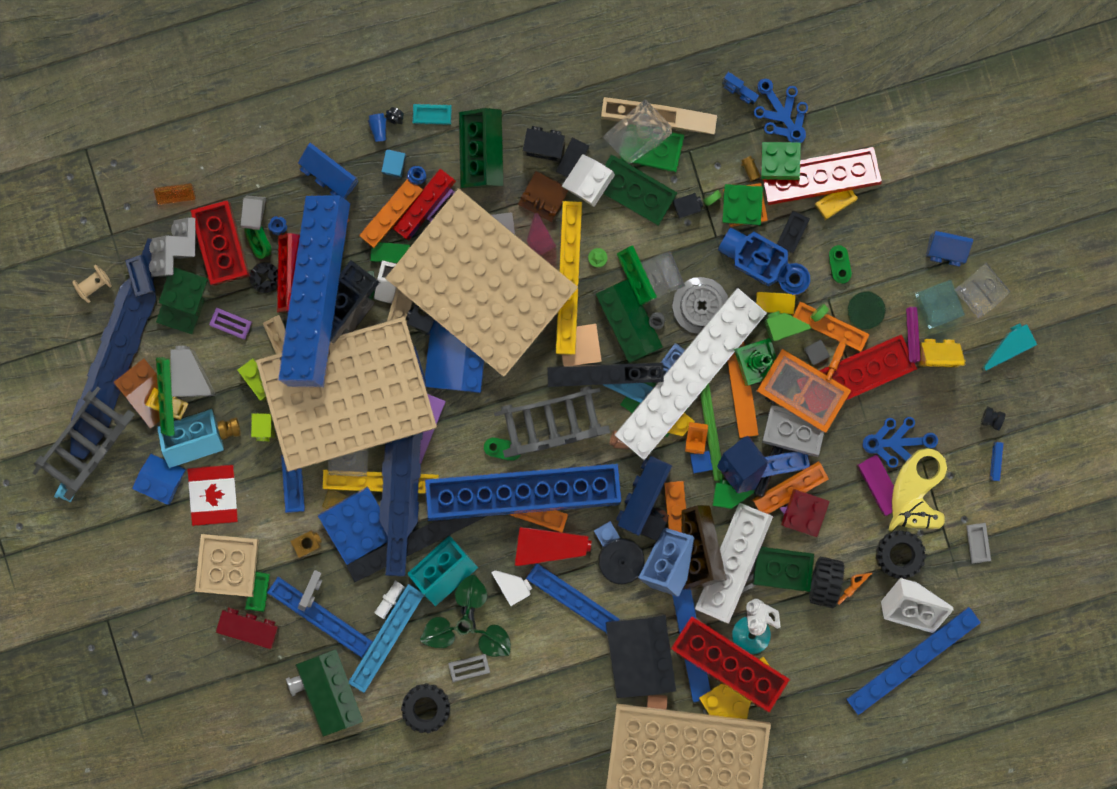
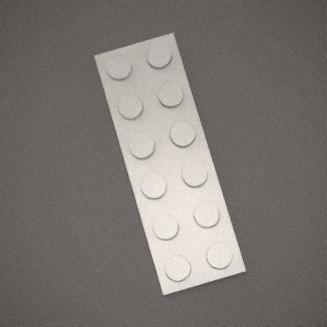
M742 503L738 504L720 547L727 580L705 586L696 605V610L726 623L730 622L773 516Z

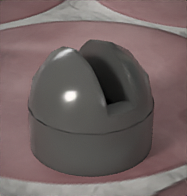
M655 312L650 316L649 324L652 328L660 329L664 326L665 317L662 313Z

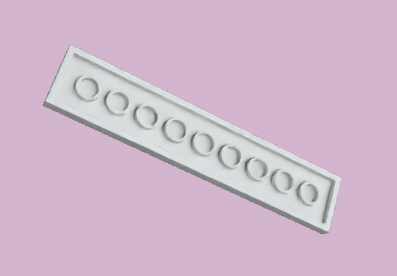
M737 288L666 372L664 382L656 384L615 433V436L645 460L735 352L734 349H737L767 312Z

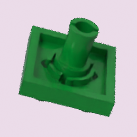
M771 338L734 349L745 386L763 381L777 358Z

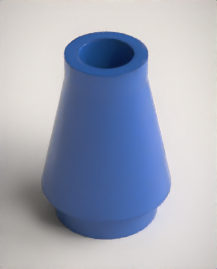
M384 113L369 115L368 123L375 142L386 140V117L384 118Z

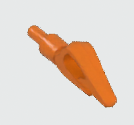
M843 338L839 343L828 367L830 368L826 376L828 381H830L833 372L837 370L839 362L843 357L846 338Z
M872 573L852 576L851 586L844 591L837 604L840 605L847 597L850 598ZM862 577L860 581L855 582V578Z

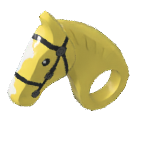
M930 448L917 450L901 467L893 488V518L889 525V531L892 532L897 526L940 529L944 525V514L933 510L923 500L924 495L944 479L947 471L946 460L938 451ZM925 456H932L938 462L936 475L929 479L921 478L916 470L918 461Z

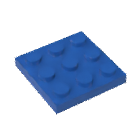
M368 486L318 514L320 521L347 565L388 542V536L379 520L380 506Z

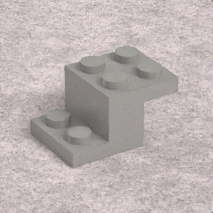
M195 218L174 220L171 227L173 236L152 238L149 247L152 253V261L149 264L151 277L173 275V259L195 257Z

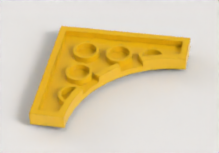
M761 657L759 659L765 664L769 665L764 657ZM720 683L699 697L709 715L748 719L751 701L723 683Z

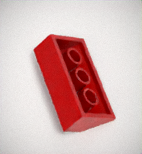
M287 233L278 236L277 313H288L300 238L299 234Z

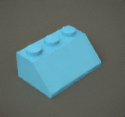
M212 409L174 421V436L162 434L160 426L157 427L161 451L169 468L224 450Z

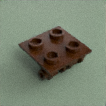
M535 171L518 205L552 223L568 190L563 188L562 184Z

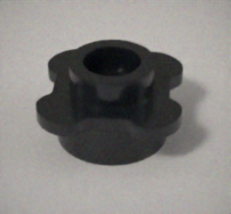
M391 107L390 110L386 111L385 117L390 123H403L404 113L401 110Z

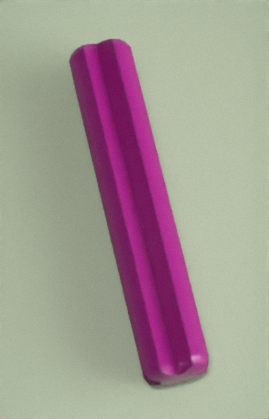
M908 307L906 309L909 361L917 363L921 360L917 307Z

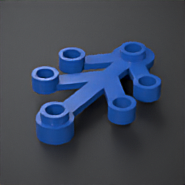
M769 79L760 80L757 85L759 93L768 97L777 112L768 111L758 106L754 110V116L759 119L767 118L781 121L787 127H776L774 123L769 122L764 127L765 133L787 136L789 142L802 143L806 137L802 124L804 115L808 110V105L805 102L798 103L796 106L798 113L795 124L790 118L794 97L798 94L797 88L795 86L787 88L785 107H783L772 90L773 83ZM767 83L769 88L763 89L762 84ZM789 89H794V90H795V94H794V95H790V94L788 93V90H789ZM804 105L806 110L800 111L799 106ZM761 109L763 115L758 116L756 110ZM768 125L773 126L772 132L767 131L766 127ZM794 131H798L800 133V136L798 138H795L793 136Z
M906 417L903 420L902 426L890 439L881 440L890 429H894L896 426V421L893 418H887L884 421L883 427L875 435L871 434L864 438L863 448L868 453H877L886 461L888 467L894 468L898 465V459L895 456H890L882 447H891L906 462L912 455L901 446L924 445L926 448H934L938 444V437L934 433H927L923 437L901 438L909 428L915 425L914 418ZM907 419L912 420L913 423L911 426L906 425ZM888 420L893 421V426L891 428L887 426ZM928 437L933 439L932 444H927L926 439ZM871 440L875 441V447L873 448L869 446V441ZM891 458H894L896 461L894 466L889 464Z

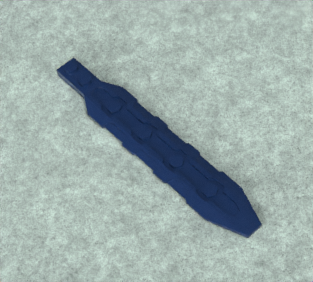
M149 238L142 253L145 255L148 268L150 261H152V253L149 248L152 239ZM130 278L120 286L114 302L115 307L109 323L103 331L99 350L94 363L90 366L87 382L81 398L77 401L71 421L85 403L83 400L89 390L93 392L97 386L100 390L95 397L114 410L120 391L114 385V381L129 370L134 354L138 351L142 332L156 302L155 291L136 297ZM90 403L85 411L109 428L112 419ZM81 417L73 427V429L95 445L104 437V434ZM71 437L70 454L85 459L91 451Z
M413 346V347H414V350H415V354H416L417 360H418V364H419V367H420V371H421V374H422V378H423L424 384L426 385L425 376H424V373H423V370H422V366H421V363H420V360H419V356H418V353H417V350H416V346ZM423 432L385 443V457L382 464L383 492L382 500L380 501L379 520L388 536L386 576H405L407 539L418 523L419 502L417 500L418 482L421 475L420 446Z

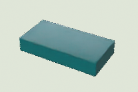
M413 104V124L451 125L452 105Z

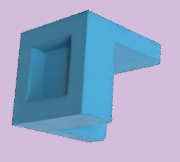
M386 150L381 172L401 178L406 154Z

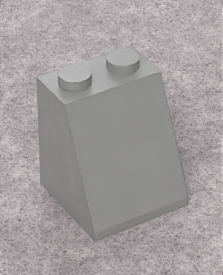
M175 346L176 350H170L172 396H215V390L196 352L187 346Z

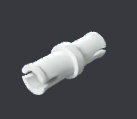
M394 581L388 593L383 595L384 599L374 613L385 619L391 607L396 605V600L405 587Z

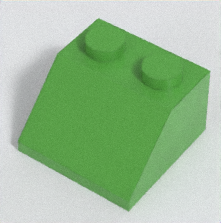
M779 311L767 315L768 319L764 321L772 342L811 329L809 324L786 313L780 314Z

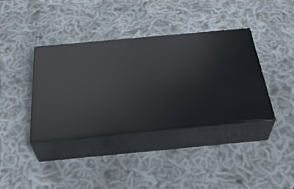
M572 137L556 173L568 177L582 154H586L589 145Z

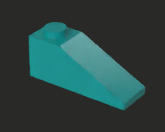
M1019 323L1010 328L1011 332L1005 335L982 366L983 371L1037 345L1027 324L1022 326Z

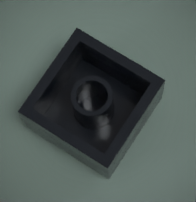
M532 126L531 129L527 128L523 155L561 162L565 135H562V132L557 130L545 132L543 128Z

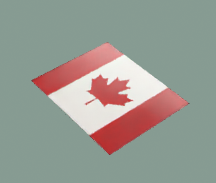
M233 465L187 468L192 526L238 522Z

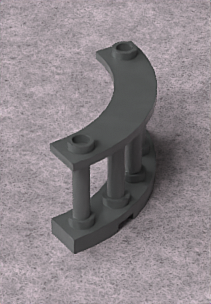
M98 386L93 392L89 390L83 398L85 403L44 457L40 455L34 463L36 468L33 474L36 475L41 468L66 486L67 492L64 497L69 501L83 485L90 473L97 467L118 439L122 430L126 428L135 415L130 410L125 415H119L95 396L100 390ZM90 403L113 419L116 427L109 429L87 413L85 410ZM80 417L105 435L106 440L102 446H96L73 429ZM67 435H70L92 452L93 458L88 464L85 462L83 464L59 446ZM54 452L78 469L80 475L76 480H70L47 463V460Z
M591 386L580 388L581 392L556 399L515 408L512 405L501 407V411L495 412L494 416L505 415L511 441L510 448L503 450L504 458L553 448L610 433L609 425L601 427L600 423L598 424L591 394L601 392L600 388L592 389ZM583 396L591 424L589 426L590 430L581 431V428L579 429L572 399ZM565 401L572 431H570V435L560 437V434L557 432L551 405ZM544 407L550 432L549 440L539 441V438L537 439L530 409ZM523 411L529 437L528 444L521 445V442L518 441L512 413Z

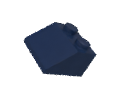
M745 436L723 453L717 467L736 493H742L756 489L769 462L749 436Z

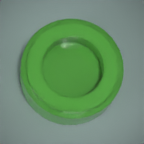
M716 190L702 201L706 206H710L720 199L722 194L719 190Z
M822 304L810 317L815 322H818L826 315L829 308Z

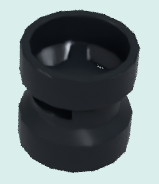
M987 406L980 424L984 426L990 425L993 429L999 431L1006 413L996 412L993 408Z

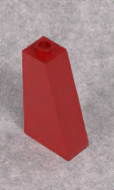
M520 527L515 565L521 566L586 556V552L591 550L592 541L588 540L589 536Z

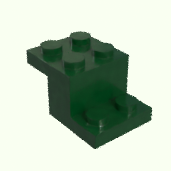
M173 267V275L167 277L159 303L162 305L156 323L193 335L205 301L203 294L208 278Z

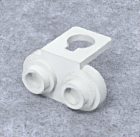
M753 599L747 603L746 609L750 633L756 636L763 634L767 624L777 629L780 628L779 612L776 609L764 604L759 599ZM769 613H772L774 615L775 622L769 616Z

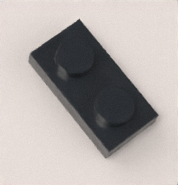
M792 211L777 245L793 254L810 218Z

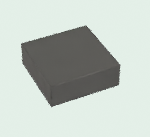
M822 340L804 348L812 365L830 357Z

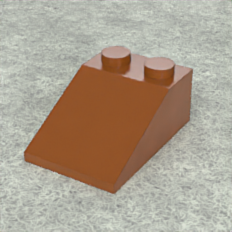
M143 358L115 380L114 385L151 429L160 422L159 411L146 406L153 389H158L157 373Z

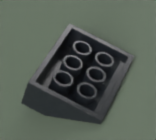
M663 613L605 622L616 698L676 692L666 616Z

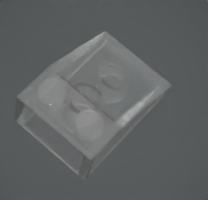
M645 99L608 131L603 138L630 164L658 146L672 132L671 125Z

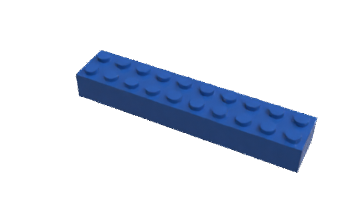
M340 195L306 196L278 378L280 382L288 387L324 386L350 203Z
M618 464L425 480L428 521L614 506L621 503Z

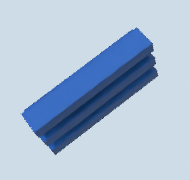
M1002 442L993 443L990 480L1000 481L1003 454Z

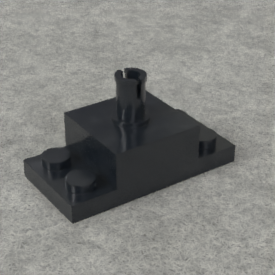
M350 260L339 276L330 342L333 344L345 329L354 332L375 304L369 296L380 283V281L352 260Z

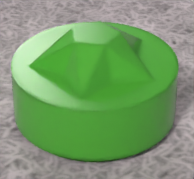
M601 248L593 249L588 256L589 263L596 268L604 266L607 262V253Z

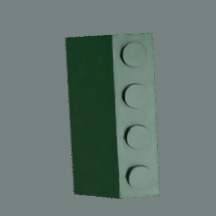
M481 108L459 112L460 188L503 186L501 109Z
M628 279L595 294L628 364L663 348L655 329L650 326L649 317L643 305L640 306Z
M336 649L295 664L322 737L364 722Z

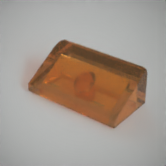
M191 183L154 189L158 204L190 201L196 198L195 189Z

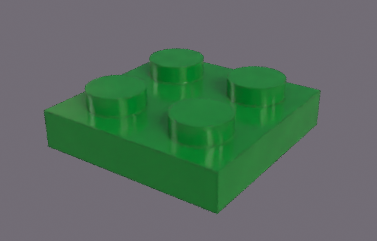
M762 142L761 179L800 180L801 142Z
M725 184L722 223L761 225L763 186Z

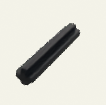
M773 446L769 456L781 454L783 448ZM772 476L761 477L754 490V495L758 497L764 496Z

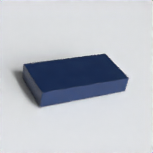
M142 254L125 260L135 296L139 297L154 292L155 289L145 255Z

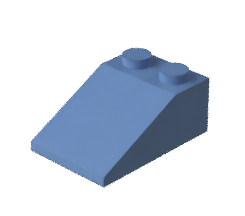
M664 528L638 578L650 588L679 597L687 581L694 537Z

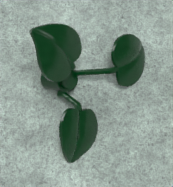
M474 574L463 579L456 589L455 599L457 604L467 606L464 617L457 622L456 627H450L449 620L444 617H434L426 624L420 638V642L427 646L446 648L455 641L456 637L452 630L457 631L460 635H467L469 632L481 633L483 635L478 641L479 648L487 656H509L511 652L509 635L501 626L492 624L487 628L486 632L473 629V622L468 618L471 607L480 608L485 604L488 597L486 587Z

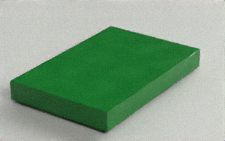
M628 122L620 159L625 162L676 173L684 135Z

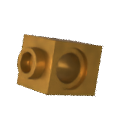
M311 530L290 542L298 557L301 558L320 548L321 545L319 543L322 540L317 532L314 533ZM305 538H310L313 542L310 549L303 546Z

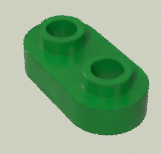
M262 226L260 230L244 228L246 238L255 256L259 259L270 256L271 244Z
M841 245L834 246L828 254L832 278L835 282L843 284L848 282L852 276L849 255L845 247ZM837 251H840L842 253L841 258H837L835 256V253ZM840 270L845 271V277L839 276Z
M489 438L484 443V451L491 457L514 461L521 456L516 455L504 458L503 450L510 448L511 441ZM492 443H495L497 445V449L495 451L490 450V445Z

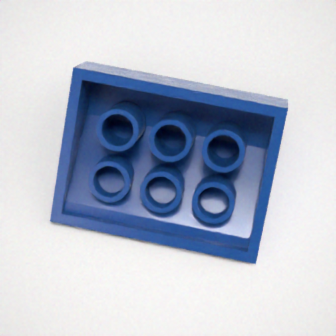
M435 320L429 336L425 387L481 393L485 361Z

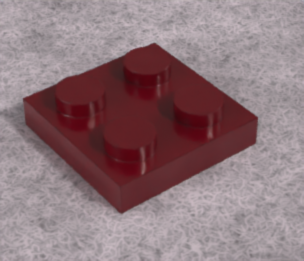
M793 489L781 525L818 537L830 501Z

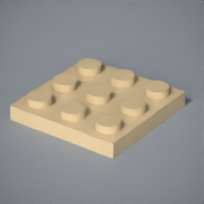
M201 534L195 592L253 597L259 539Z

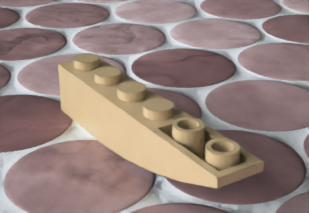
M604 97L601 119L714 135L717 115Z

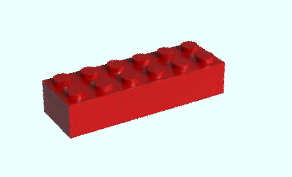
M693 616L690 617L670 649L766 712L771 711L790 681L789 678Z

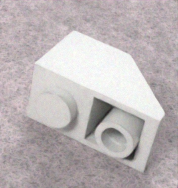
M382 261L377 279L380 283L375 290V300L392 304L396 287L385 278L396 264Z

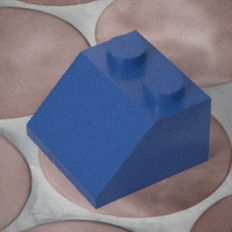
M935 231L930 234L926 257H931L930 261L941 263L942 260L949 261V265L960 267L961 264H965L973 239Z
M150 454L140 470L132 489L167 505L171 504L186 469L178 465L169 468L166 460Z

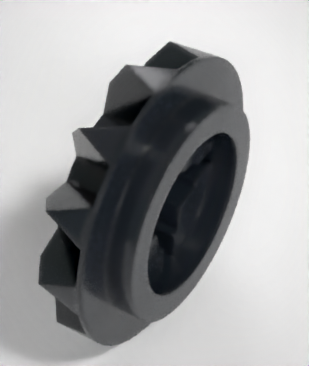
M267 262L256 264L251 270L249 277L252 287L261 293L275 290L277 288L278 269L273 264ZM268 271V277L272 282L265 280L261 284L262 278L257 274H265Z

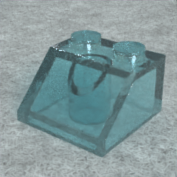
M951 280L915 294L929 329L965 315Z

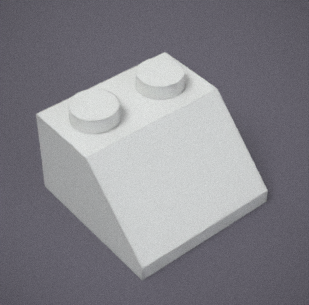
M582 154L562 187L594 207L615 174L601 163Z

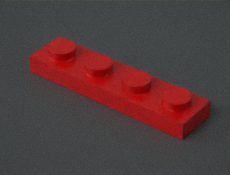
M439 169L393 229L409 241L456 180L442 169Z

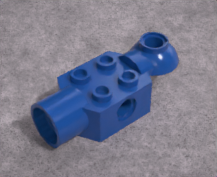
M730 227L718 251L734 259L736 269L768 287L779 282L781 288L792 295L800 294L809 287L810 274L807 268L798 263L789 264L788 250L755 232L746 236ZM797 275L800 278V282L792 284L789 281V277Z

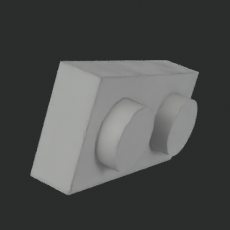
M314 570L297 609L305 611L306 607H311L315 598L312 596L314 589L318 591L323 581L319 579L321 576L320 572Z

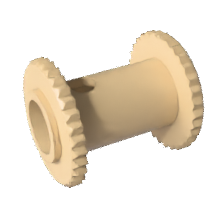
M94 265L96 272L78 284L75 280L73 281L75 290L87 303L91 302L88 296L104 284L109 288L112 286L110 279L98 265ZM95 278H99L100 282H96Z

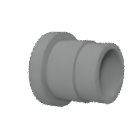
M300 676L291 679L289 677L286 678V683L292 697L297 692L304 690Z

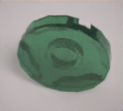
M870 291L854 295L847 307V316L850 322L863 330L878 326L886 313L882 298Z

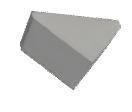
M247 195L243 198L241 228L260 230L266 203L265 197Z

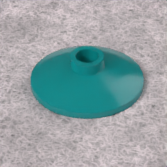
M747 616L741 618L735 624L732 631L734 644L750 654H757L768 646L771 638L768 624L764 633L755 636L754 639L748 637L750 631Z

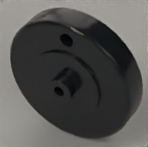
M627 538L610 540L602 547L598 556V566L601 573L607 580L615 584L622 585L633 582L639 577L645 564L641 548L634 541Z

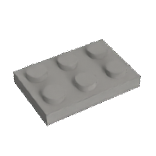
M771 405L762 443L818 457L824 432L787 409Z

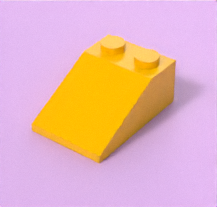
M924 339V342L920 343L921 360L918 366L960 367L965 365L961 345L955 343V340H943V343H936V339Z

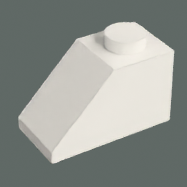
M497 570L492 572L510 606L531 595L530 590L532 587L527 579L523 581L522 577Z

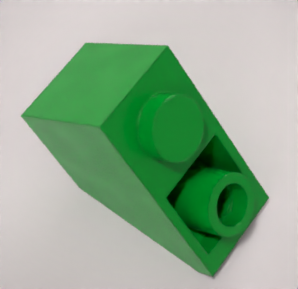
M720 480V483H715L712 506L732 509L753 494L754 490L736 493L728 481Z

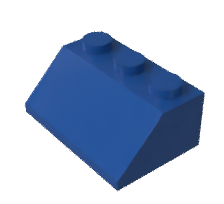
M309 143L298 162L301 166L299 170L307 176L312 174L316 177L315 182L323 188L325 186L329 187L332 195H340L344 199L347 198L359 182L356 177L311 143Z

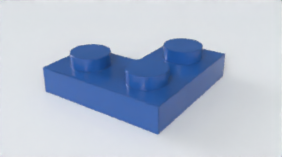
M730 72L724 77L722 84L725 85L723 87L725 90L732 94L736 92L740 95V99L747 104L750 102L754 104L759 95L744 86L742 80Z

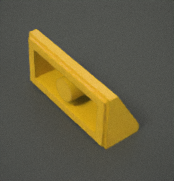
M757 292L756 304L767 313L779 311L782 314H794L796 294Z

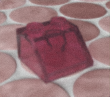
M536 213L533 216L527 244L543 257L556 250V245L539 214Z

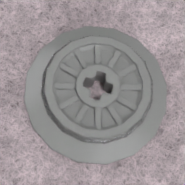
M704 277L689 279L674 294L672 304L674 317L684 329L699 334L727 301L728 295L723 287L713 279ZM698 301H704L706 303L704 305L705 310L697 309V307L699 306L697 303Z

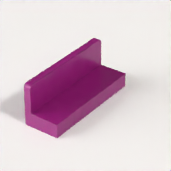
M874 455L857 464V467L883 516L892 513L894 485L878 455Z

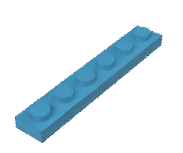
M410 584L407 585L349 680L350 685L365 693L424 595L421 591Z

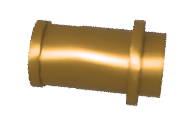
M752 156L741 160V166H744L750 181L761 177L754 163L755 158L753 159Z

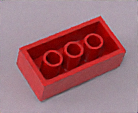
M226 200L190 210L192 218H195V230L210 285L215 286L250 276L231 203Z

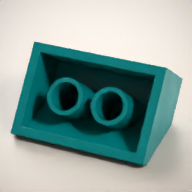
M449 535L407 574L423 595L437 606L458 587L463 579L470 576L478 567Z

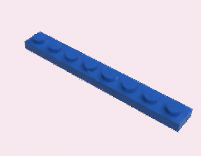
M967 607L846 700L858 715L981 622L970 607Z

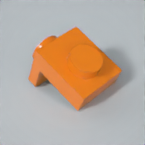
M689 422L686 452L704 454L708 432L707 424Z

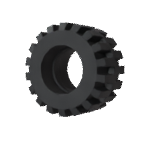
M901 530L892 531L879 541V546L876 548L877 564L884 573L893 578L907 579L908 577H913L921 571V567L925 564V546H923V542L915 534ZM898 543L908 545L912 552L911 560L904 566H897L890 559V551Z
M821 556L818 558L814 567L809 592L810 604L834 608L837 605L845 571L843 561Z
M425 683L417 685L403 699L401 707L402 717L405 719L407 726H410L414 731H419V733L437 731L445 724L450 714L448 696L441 688L434 684L429 685ZM429 697L436 702L437 713L433 718L424 720L416 715L415 703L420 698Z

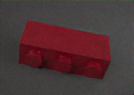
M230 607L227 610H222L215 633L268 649L273 648L279 626L275 625L276 621L266 618L264 621L257 619L256 615L246 613V616L238 614L239 610Z

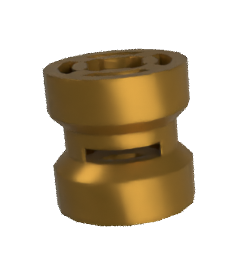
M237 417L231 418L227 422L224 420L218 421L221 440L228 439L229 436H241Z

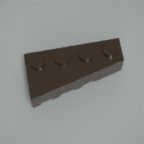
M696 505L682 510V533L694 537L688 577L683 590H696L727 580L710 505Z

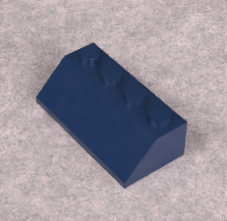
M652 456L643 461L641 465L643 472L641 476H636L632 484L635 489L632 494L628 493L624 501L627 506L624 511L620 510L616 518L618 526L638 536L640 535L672 465Z

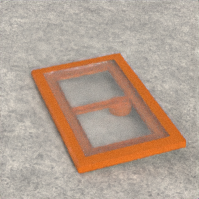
M781 349L757 392L826 433L851 390L832 378L830 381L826 380L827 375L786 350Z

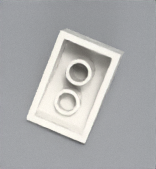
M902 578L897 581L881 601L884 619L934 633L953 611L951 605L920 584Z

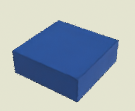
M709 451L704 452V454H690L693 473L713 470Z

